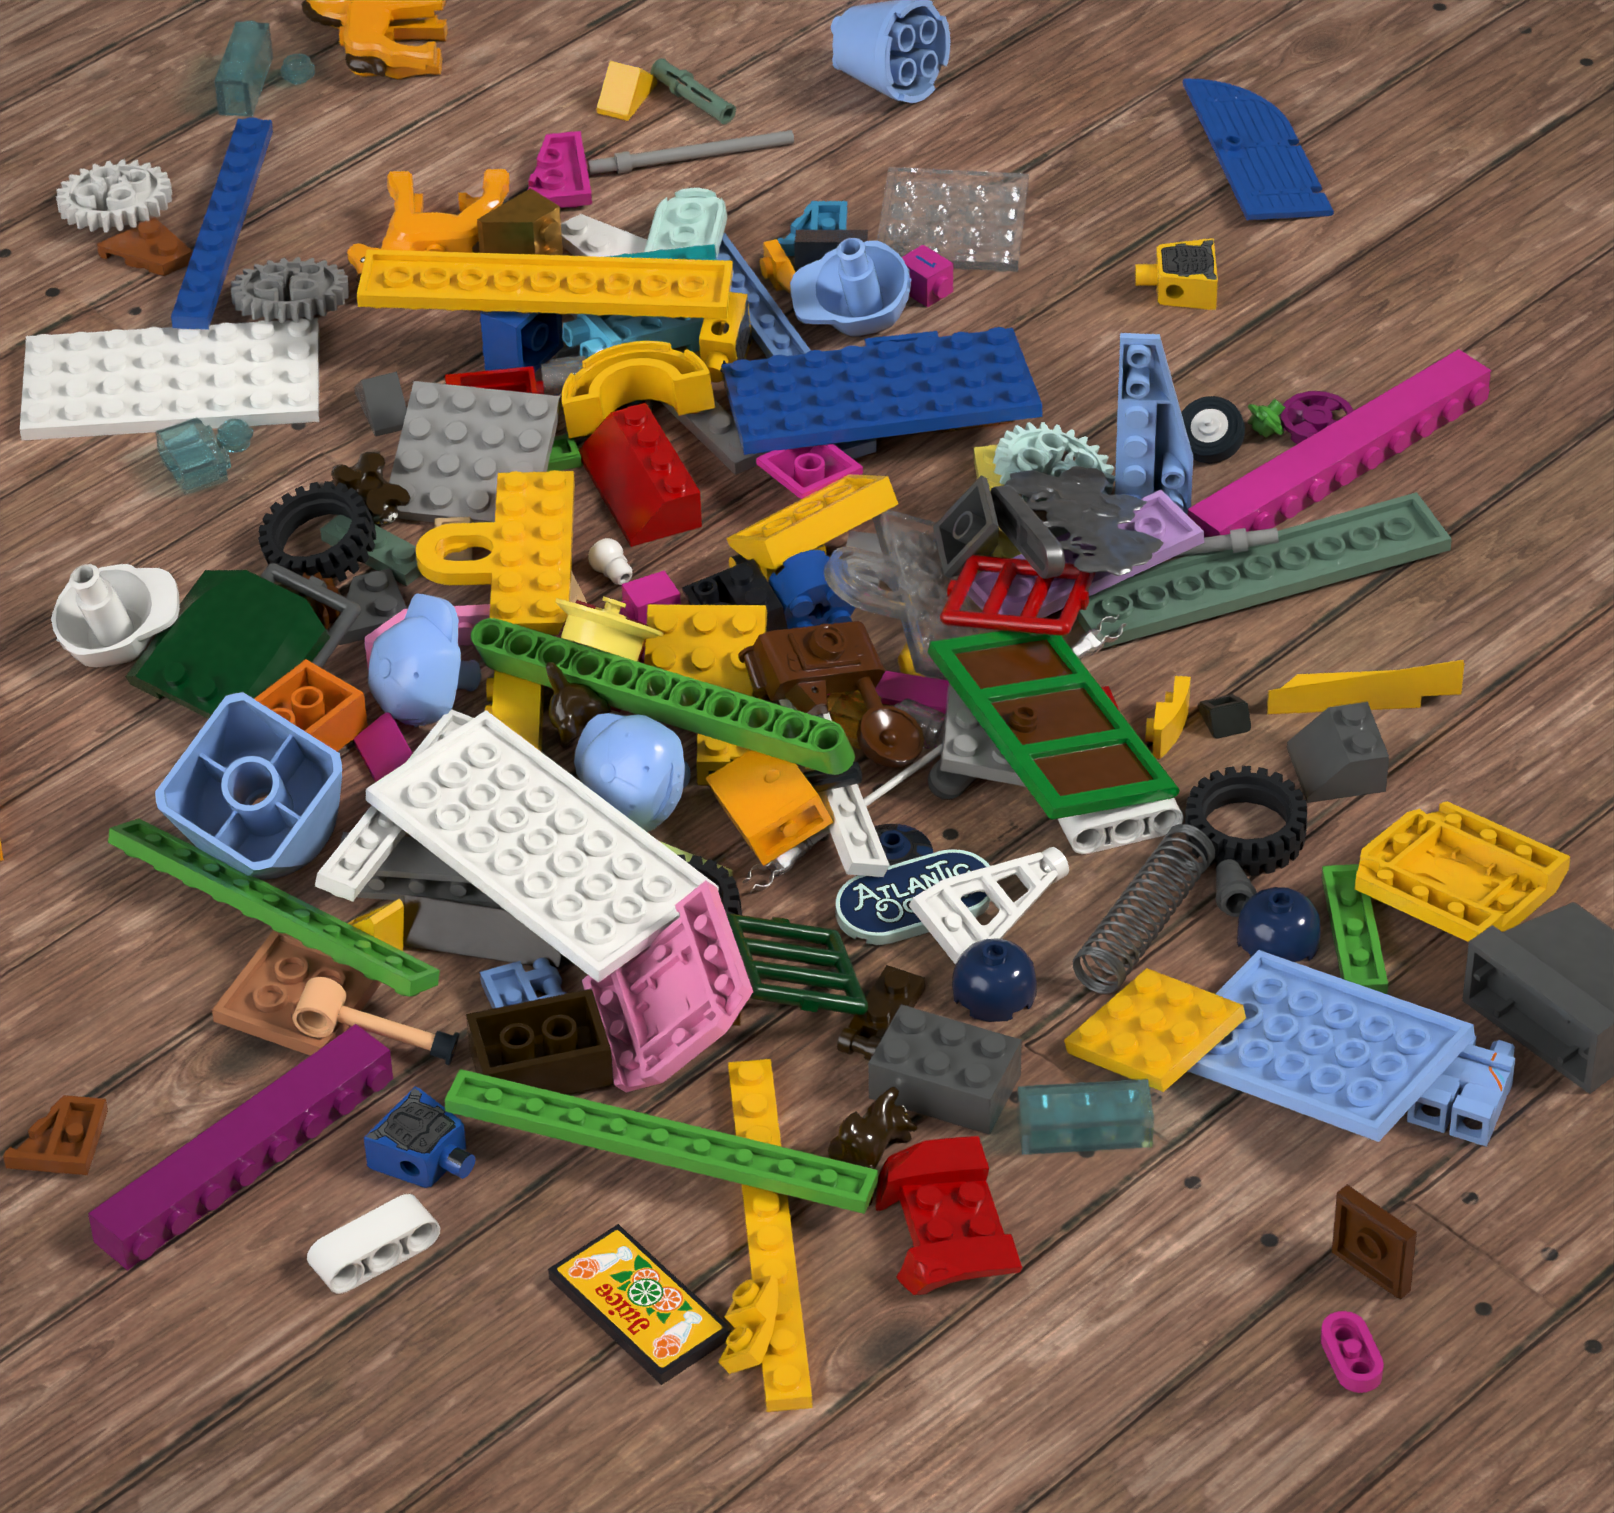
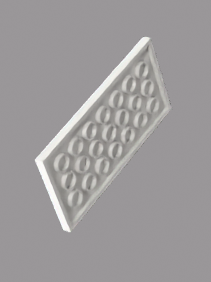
M300 318L299 322L286 320L284 323L279 321L265 322V320L247 323H221L210 325L209 330L150 327L135 330L115 329L103 332L26 336L20 417L22 441L319 422L318 318H313V320Z
M487 710L366 788V801L598 983L651 946L659 933L680 917L675 905L705 880L717 887V890L719 889V886Z

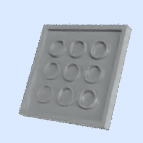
M414 381L389 483L400 485L406 489L411 499L406 506L397 505L398 513L396 518L434 522V518L471 517L473 523L495 522L498 473L514 471L547 472L562 406L560 396Z

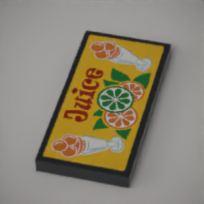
M619 1224L548 1269L549 1279L661 1385L726 1343L728 1335L732 1332V1328Z

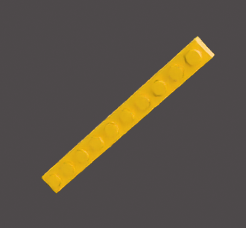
M771 1059L728 1062L735 1136L781 1147ZM741 1184L751 1278L754 1281L773 1275L778 1280V1305L775 1325L767 1351L761 1362L766 1411L812 1408V1392L788 1196Z

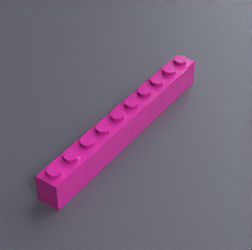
M1458 349L1188 508L1187 515L1204 531V537L1231 534L1230 530L1246 528V532L1274 528L1285 520L1293 518L1297 513L1315 502L1321 501L1325 496L1340 487L1348 485L1352 480L1365 472L1376 468L1380 463L1395 454L1403 452L1407 447L1420 439L1428 437L1435 430L1456 420L1460 415L1475 406L1484 403L1488 399L1490 392L1491 370Z

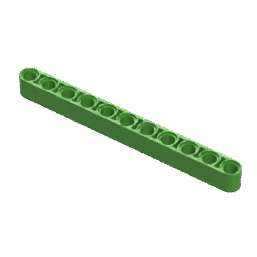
M496 618L481 620L471 631V641L486 666L490 669L552 688L548 679L546 665L548 662H553L562 670L569 683L589 686L599 697L605 699L609 706L634 714L645 715L656 721L827 774H841L853 765L855 759L853 748L841 725L834 721Z

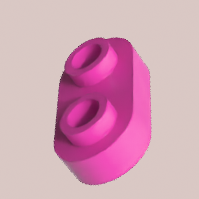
M1338 1311L1328 1315L1322 1322L1320 1340L1339 1383L1347 1390L1357 1393L1370 1392L1376 1389L1382 1381L1384 1362L1365 1321L1357 1314L1348 1311Z

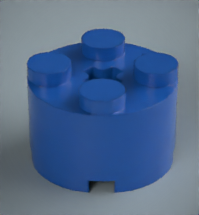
M821 550L804 551L789 557L783 562L784 569L777 576L773 572L769 577L768 583L783 606L788 629L852 621L850 616L856 607V596L836 556L833 555V558L826 556L825 551Z

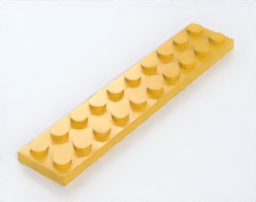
M367 249L357 291L358 307H373L377 309L409 308L412 310L442 309L448 311L473 310L484 312L504 311L593 314L597 316L629 315L632 317L660 316L669 318L727 319L733 277V261Z

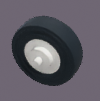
M1217 396L1202 397L1191 402L1181 412L1194 460L1209 464L1222 462L1233 456L1242 445L1245 435L1243 417L1238 408L1229 400Z

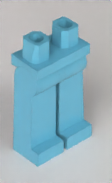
M577 314L576 320L563 324L562 340L569 348L580 345L579 354L582 361L603 349L635 341L671 343L672 349L686 346L691 352L700 351L699 335L704 318Z

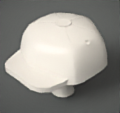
M92 564L81 565L71 573L69 582L59 595L55 608L52 611L51 621L53 631L57 636L56 641L60 642L63 649L70 652L75 659L89 667L114 666L136 660L143 653L153 635L172 626L177 620L179 614L178 586L171 574L160 568H135L129 564H118L97 568Z

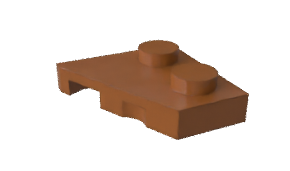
M156 218L144 221L137 225L136 228L128 229L97 243L98 255L101 258L108 259L114 254L124 257L125 265L134 268H144L151 273L166 276L188 266L193 253L187 245Z
M63 1095L50 1108L48 1115L38 1119L28 1129L29 1138L17 1149L9 1147L5 1151L3 1156L5 1168L88 1175L108 1113L106 1099Z

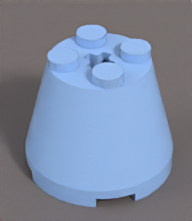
M891 0L857 5L847 9L842 16H836L832 21V63L834 68L842 70L844 73L897 101L917 103L933 93L935 90L933 83L939 74L941 66H947L950 55L948 21L946 16L939 14L933 5V1Z

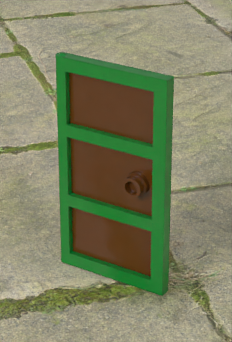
M1002 630L930 642L927 651L928 655L1050 820L1171 799L1179 794L1178 786L1062 636Z

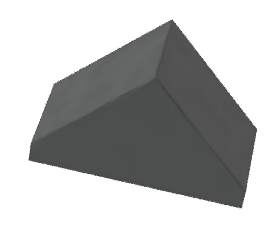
M397 372L361 380L354 387V390L375 437L401 431L407 408Z

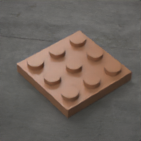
M273 930L212 1009L213 1021L311 1056L345 1032L350 1026L338 1022L333 1032L329 1036L322 1038L312 1037L301 1032L293 1023V1014L306 983L315 977H325L336 981L346 992V1001L343 1006L361 1011L382 982L368 979L362 972L348 965L335 962L331 956L317 949L304 946L301 941L286 933H279Z

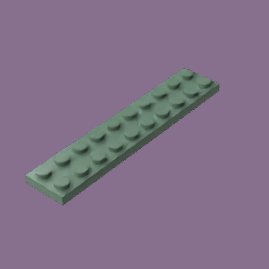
M1416 492L1279 530V543L1248 547L1249 551L1233 553V549L1194 554L1160 563L1089 596V604L1086 610L1079 611L1077 620L1086 634H1089L1090 632L1097 631L1098 624L1105 617L1112 616L1116 618L1119 614L1118 619L1114 623L1102 622L1101 631L1095 635L1099 643L1105 636H1118V628L1122 624H1127L1117 640L1114 642L1103 641L1097 648L1099 650L1450 551L1452 539Z

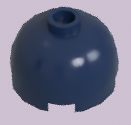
M1272 887L1261 890L1253 895L1240 911L1237 927L1238 947L1242 946L1250 954V958L1260 950L1292 962L1301 961L1306 957L1310 961L1320 947V916L1310 899L1299 891L1284 887Z
M999 938L983 939L971 944L959 956L954 967L952 990L955 1003L958 1004L960 1002L962 1006L969 1009L970 1016L974 1019L987 1022H1003L1013 1019V1013L1022 1010L1025 1006L1028 1009L1032 1007L1037 995V981L1033 961L1022 947L1009 940Z

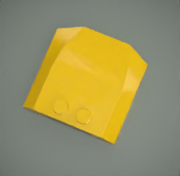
M1446 801L1439 803V811L1426 814L1421 809H1416L1405 813L1362 848L1359 868L1356 873L1355 890L1469 942L1492 925L1501 932H1504L1524 921L1556 893L1569 870L1570 856Z

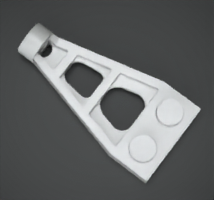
M1049 847L1043 852L943 879L913 897L909 907L956 965L959 956L971 944L983 939H1002L1051 884L1068 875L1069 865L1060 850L1055 847ZM1011 875H1016L1028 889V892L1013 902L997 881ZM979 891L985 892L999 909V912L989 924L981 925L962 902L961 897Z

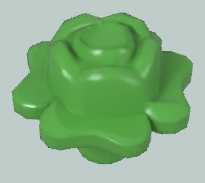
M1275 398L1268 406L1249 404L1248 409L1252 415L1247 423L1252 425V429L1258 432L1259 435H1263L1266 438L1274 433L1283 435L1284 429L1280 425L1279 415L1286 407Z

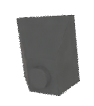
M982 475L933 526L943 573L948 578L958 576L966 560L972 555L991 556L998 545L999 525L988 480Z

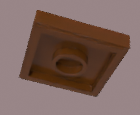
M1347 1184L1337 1192L1332 1253L1401 1300L1411 1291L1417 1232Z

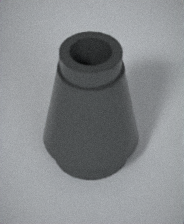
M1228 859L1220 862L1216 867V904L1227 915L1239 917L1240 911L1246 902L1257 891L1241 869L1239 863Z

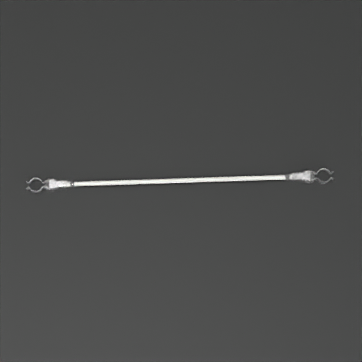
M1119 614L1116 618L1112 616L1105 617L1098 624L1097 629L1088 630L1081 635L1077 643L1070 647L1080 660L1100 651L1105 642L1117 640L1127 624H1122L1118 628V636L1103 637L1100 631L1102 629V622L1114 623L1118 619ZM942 744L865 797L863 800L866 807L942 753ZM828 826L764 866L761 863L754 865L742 883H748L753 869L766 870L768 868L772 873L769 877L770 883L765 886L755 884L751 892L754 889L758 891L767 889L773 882L774 876H783L789 872L794 864L802 859L808 850L813 848V844L830 833Z

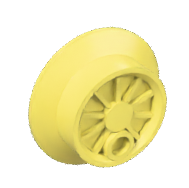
M603 597L602 601L606 602L604 609L599 607L593 609L556 598L555 603L568 614L561 635L562 639L638 661L644 640L663 636V632L627 620L626 616L619 614L621 607H626V604Z

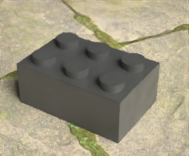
M901 1004L868 1063L869 1099L876 1100L891 1087H896L899 1090V1096L895 1105H903L906 1110L990 1135L1021 1076L1022 1040Z

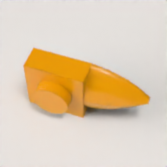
M777 239L763 242L764 257L760 258L759 261L763 277L765 279L769 278L776 291L785 290L791 294L790 283L795 270Z

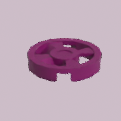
M1307 391L1295 394L1285 401L1283 405L1286 408L1280 414V425L1283 427L1284 432L1286 430L1291 433V441L1299 444L1337 421L1332 419L1331 411L1343 409L1346 415L1354 410L1348 401L1338 395L1325 391Z

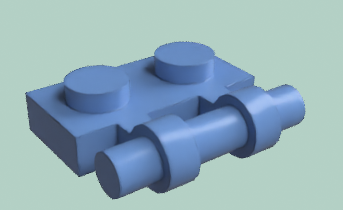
M539 958L533 963L534 970L525 972L521 962L517 961L481 971V985L492 1009L567 994L562 991L560 986L562 979L557 968L551 966L547 958ZM540 990L546 995L537 998L534 991Z

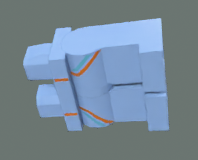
M1475 1036L1472 1042L1408 1110L1407 1122L1445 1133L1451 1120L1449 1135L1487 1147L1507 1095L1512 1088L1515 1046L1511 1043L1497 1040L1492 1043L1488 1050L1476 1046L1477 1036ZM1425 1104L1441 1109L1440 1116H1429L1421 1108ZM1467 1117L1482 1122V1129H1470L1463 1124V1120Z

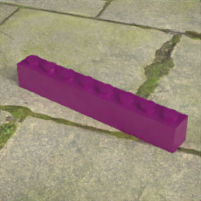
M357 1024L353 1025L90 1211L88 1215L93 1242L126 1270H129L141 1260L149 1258L159 1247L176 1235L185 1232L191 1224L208 1212L217 1209L226 1199L241 1188L252 1184L258 1176L276 1163L285 1160L291 1152L308 1140L317 1137L323 1129L337 1119L349 1114L358 1104L373 1093L385 1088L393 1080L390 1049Z

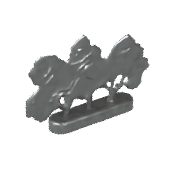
M1073 466L1069 470L1062 472L1060 477H1053L1035 470L1011 473L1009 476L1012 479L1006 481V484L1003 486L993 487L990 491L1000 529L1043 579L1056 577L1063 573L1065 567L1063 550H1069L1079 555L1075 559L1074 566L1080 571L1087 573L1110 572L1116 576L1130 573L1133 566L1146 564L1152 558V553L1158 551L1163 545L1160 539L1144 532L1118 528V524L1132 521L1135 517L1133 511L1140 510L1147 502L1126 494H1103L1102 492L1109 482L1104 473L1095 468L1087 469ZM1020 495L1026 496L1028 498L1027 502ZM1036 499H1046V501L1036 502ZM1033 510H1045L1047 512V521L1042 522ZM1048 527L1067 529L1070 532L1069 539L1058 541ZM1075 537L1081 538V541H1072V540H1073V538H1075ZM1075 544H1087V545L1095 546V547H1097V549H1096V550H1082V549H1080L1081 547H1080L1079 545H1078V546H1072V545H1075ZM1083 553L1094 554V556H1085Z

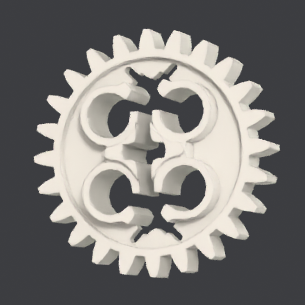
M120 160L117 165H113L110 161H106L105 166L102 167L92 164L93 170L90 171L79 169L80 176L69 175L70 181L61 182L62 188L57 189L58 196H56L61 218L67 219L69 225L77 223L78 229L89 226L90 232L103 227L104 232H108L111 227H116L119 231H122L124 225L136 228V222L149 221V216L159 217L160 210H167V203L172 202V189L167 173L161 172L159 166L151 168V163L149 162L139 166L138 160L130 164H125V160Z

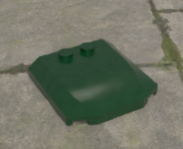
M205 570L179 604L177 620L172 626L157 633L125 677L130 685L158 699L164 696L209 719L225 696L244 692L254 699L305 659L313 662L330 636L307 599L248 570Z

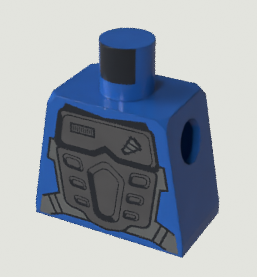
M416 1086L364 1137L368 1168L424 1188L432 1187L447 1171L464 1179L471 1173L475 1164V1156L465 1151V1130L461 1119L453 1113L445 1112L444 1106Z

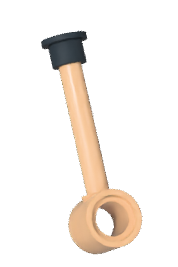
M315 977L306 983L293 1014V1023L304 1034L322 1038L329 1036L338 1022L349 1026L357 1024L365 1031L429 1050L431 1056L444 1059L445 1065L451 1064L460 1033L455 1032L454 1035L437 1031L436 1034L343 1006L346 1001V992L340 984L329 978Z

